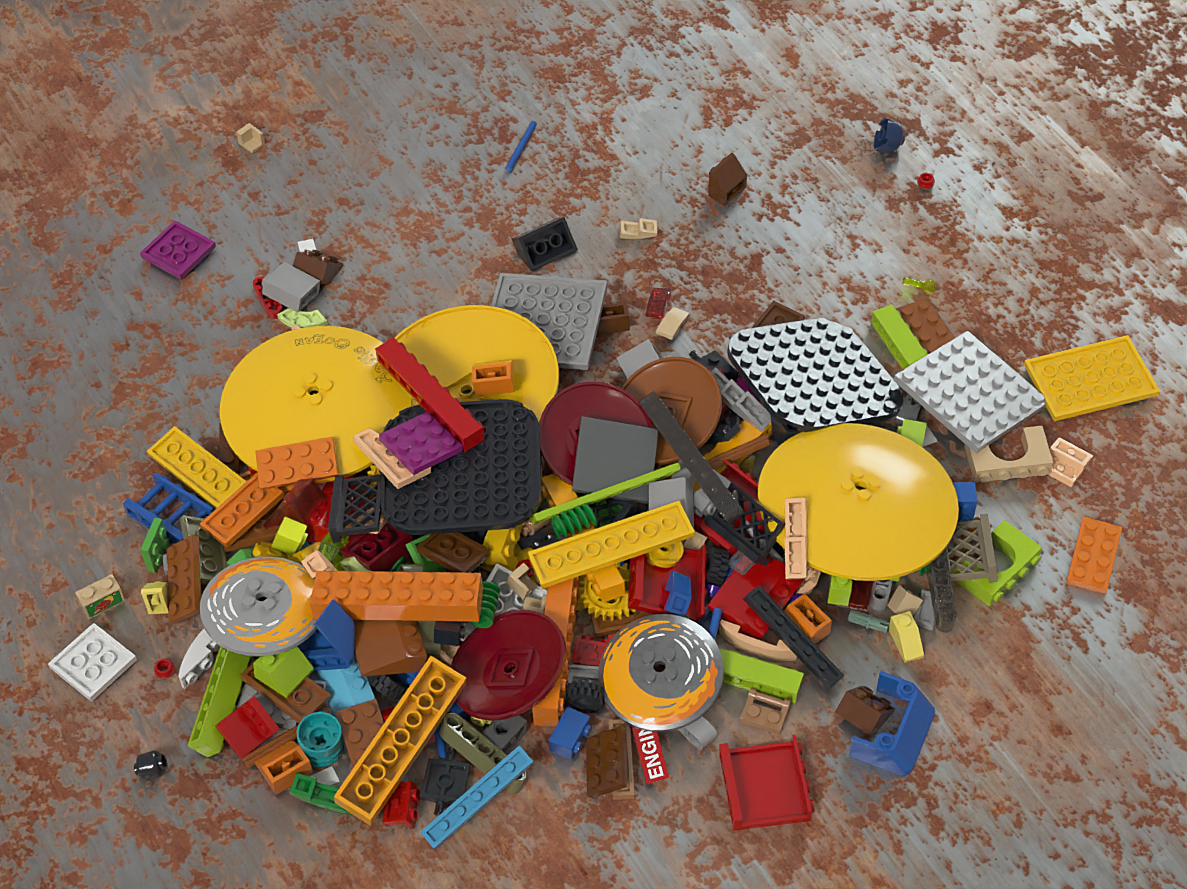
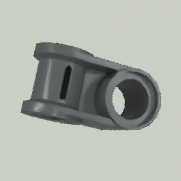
M907 395L902 408L899 410L895 425L902 426L903 419L917 421L922 405L913 397Z

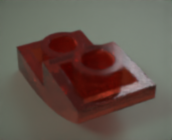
M653 288L646 308V317L654 319L664 318L668 310L667 303L671 297L670 288Z

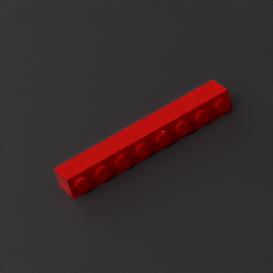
M393 337L375 348L377 361L426 412L428 411L463 446L462 449L465 452L484 441V427L482 423L476 421L468 409L465 410L457 398H453L445 386L442 387L439 384L436 376L430 375L426 366L420 364L413 353L410 354L402 342L399 343Z

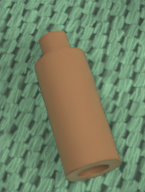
M552 518L535 525L531 523V520H528L521 529L522 535L535 534L549 524Z

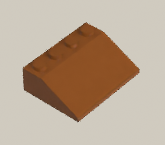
M353 620L355 624L354 653L362 677L421 671L427 654L416 621Z

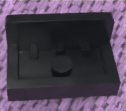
M552 524L547 527L544 526L533 535L523 536L520 532V538L517 543L521 550L531 545L535 548L543 543V538L547 541L554 537L555 532Z

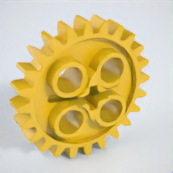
M620 562L616 563L615 566L624 580L625 589L629 590L630 569H628V564L625 563L623 566H620ZM582 575V581H579L580 588H578L580 602H583V608H588L589 614L595 612V618L602 615L604 621L607 616H610L611 621H613L614 616H617L620 620H622V614L629 617V610L636 612L635 609L628 608V590L625 591V595L603 603L599 596H595L592 582H588L586 576Z

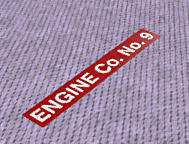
M615 634L608 635L609 641ZM631 726L646 784L668 779L669 774L657 732L645 731Z

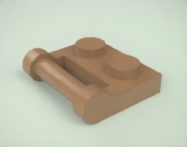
M751 687L740 717V723L780 735L791 700L787 698L783 700L767 695ZM759 700L781 707V712L755 704L754 701Z

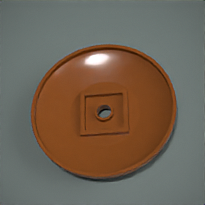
M666 357L650 362L632 374L621 388L641 403L651 420L653 428L658 429L655 465L680 461L700 449L713 434L721 415L722 397L716 379L705 366L689 358ZM674 410L673 415L666 418L667 412Z

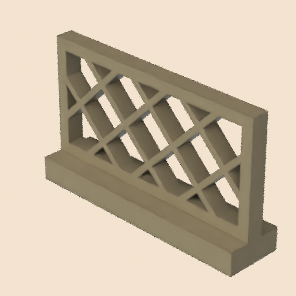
M980 514V520L957 522L956 532L953 534L949 544L955 542L958 545L955 548L947 545L944 550L948 582L989 578L990 583L998 582L988 514ZM977 527L973 533L967 531L968 528ZM961 534L967 536V538H965L964 540H961L958 537ZM971 540L978 542L975 546L969 544ZM963 547L969 549L965 554L960 552ZM974 553L981 555L977 559L970 557ZM954 555L960 557L956 562L950 559ZM964 561L971 563L968 567L961 565ZM978 566L984 569V571L975 572L973 569ZM956 568L962 571L959 574H951Z

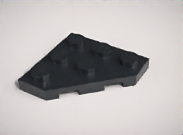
M730 408L720 415L713 434L705 444L729 441L741 430L740 424L743 418Z

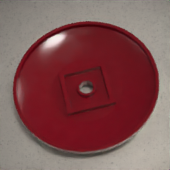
M603 382L577 383L557 393L546 405L539 421L540 451L551 471L562 481L572 486L582 416L653 428L644 407L627 391Z
M531 610L505 612L495 616L492 620V626L488 628L477 627L466 637L458 648L450 667L467 678L466 686L455 701L464 712L481 720L496 721L509 719L533 708L550 693L563 671L567 650L562 631L548 616ZM513 667H515V669H514L512 672L507 673L508 670H510V669H512Z

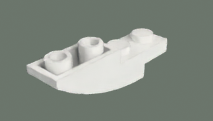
M205 629L192 642L182 661L178 677L184 689L193 684L200 674L212 666L214 662L212 653L220 649V645L212 640Z

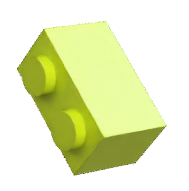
M284 517L271 547L293 556L296 550L300 551L308 535L305 533L307 526Z

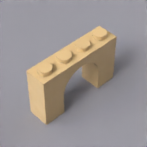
M1043 426L1023 428L1021 441L1025 455L1015 461L999 459L991 452L989 445L975 453L965 444L974 482L986 483L994 480L1051 474L1053 460Z

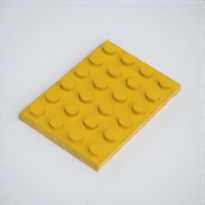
M1128 335L1028 359L1024 362V366L1036 389L1044 395V400L1047 403L1046 408L1054 422L1159 396L1160 389Z

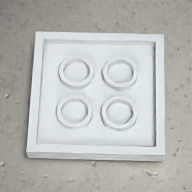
M93 623L51 660L48 665L51 670L92 702L136 662L137 658L132 652Z

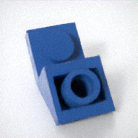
M671 571L664 589L670 592L664 610L677 616L685 617L691 601V581L689 577Z

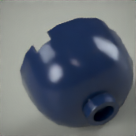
M883 118L879 123L881 126L880 131L876 130L874 148H878L876 151L881 153H892L900 145L904 144L905 135L902 126L897 121Z

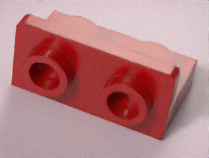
M587 635L576 638L571 662L599 667L601 656L609 639H602L601 642L593 641L594 637Z
M412 781L400 782L385 804L382 823L385 826L406 824L409 829L415 828V821L418 819L417 805L418 801H420V790Z

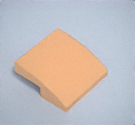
M1058 438L1049 449L1053 466L1051 474L1048 475L1072 487L1088 466L1093 455Z

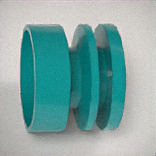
M325 712L311 713L302 719L296 731L298 745L309 759L311 766L322 768L337 762L342 756L344 749L341 725L338 720Z

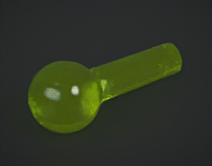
M904 277L902 282L905 285L922 288L928 293L934 292L937 288L936 282L932 279L920 281Z

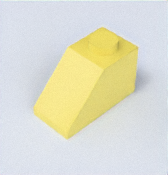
M160 581L146 583L141 589V594L148 614L169 613L168 583Z
M908 611L891 616L888 630L904 663L923 658L924 652L919 629L911 612Z

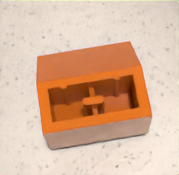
M513 359L475 363L472 367V384L476 396L514 392Z
M805 593L791 602L784 610L814 644L830 634L832 620Z
M292 740L254 762L275 795L292 786L296 773L306 776L313 773L309 759L301 747Z

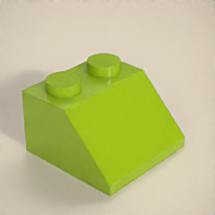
M297 646L279 654L260 656L253 663L254 677L286 698L314 670Z

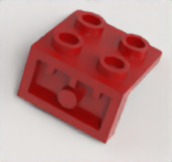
M255 696L215 726L240 759L280 730Z

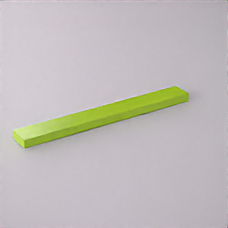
M675 463L535 513L530 518L531 523L535 525L551 519L552 515L559 516L560 512L566 513L568 509L574 511L576 506L581 508V505L584 503L590 505L674 475L680 471V465Z

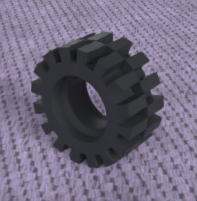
M710 547L707 550L708 559L705 564V571H707L706 583L721 585L724 581L730 557L727 550Z
M394 674L368 676L367 678L368 682L378 692L380 691L383 696L395 702L407 689V686Z
M582 679L578 680V682L574 680L572 683H568L566 688L565 704L567 707L574 710L577 709L576 711L587 713L589 711L594 713V710L599 711L602 708L604 689L600 684L596 685L594 681L590 683L589 680H585V682H582Z

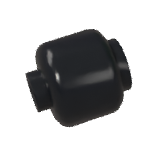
M157 750L138 755L134 764L135 774L145 781L163 776L168 768L165 755Z

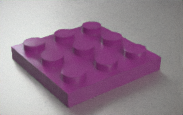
M175 220L140 252V256L142 259L182 280L216 247V243Z
M428 411L379 434V441L413 475L462 452L463 448Z

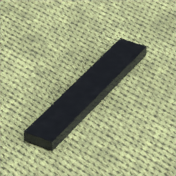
M759 585L743 598L750 608L828 690L845 676Z

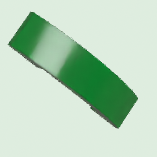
M296 773L290 790L291 795L328 810L351 814L334 802V796L339 788L318 783L317 778Z

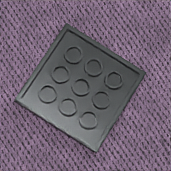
M582 416L572 491L591 494L653 472L658 429ZM649 484L610 498L649 504Z

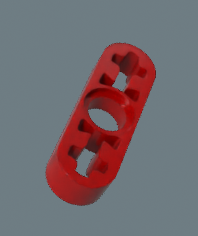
M264 277L255 278L252 283L254 292L268 317L277 319V314L283 312L282 304L273 299H263L266 295L262 294L260 285Z

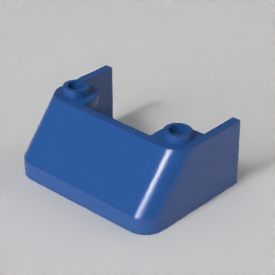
M331 600L314 623L318 630L316 629L307 640L297 646L313 666V671L346 669L354 661V621L335 600Z
M880 671L876 691L909 703L896 735L887 732L880 733L874 743L853 736L849 756L899 775H908L914 769L933 721L935 708L914 683Z

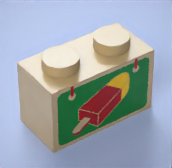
M112 574L75 592L88 620L125 601L121 588Z

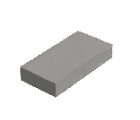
M922 589L920 598L923 601L914 616V620L919 628L933 630L942 594Z

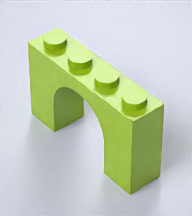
M1003 520L992 531L991 537L993 546L1009 557L1012 566L1005 571L997 572L998 582L990 583L989 578L956 581L989 607L994 602H999L1007 589L1011 590L1020 577L1024 578L1032 565L1036 566L1042 558L1040 555L1043 547L1006 520ZM964 561L961 565L968 567L971 563ZM976 566L973 571H984V569ZM956 568L952 574H959L962 571Z

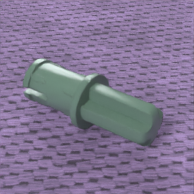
M851 610L848 616L849 622L864 626L867 630L870 628L886 634L890 622L873 617L872 614L867 615L855 610Z

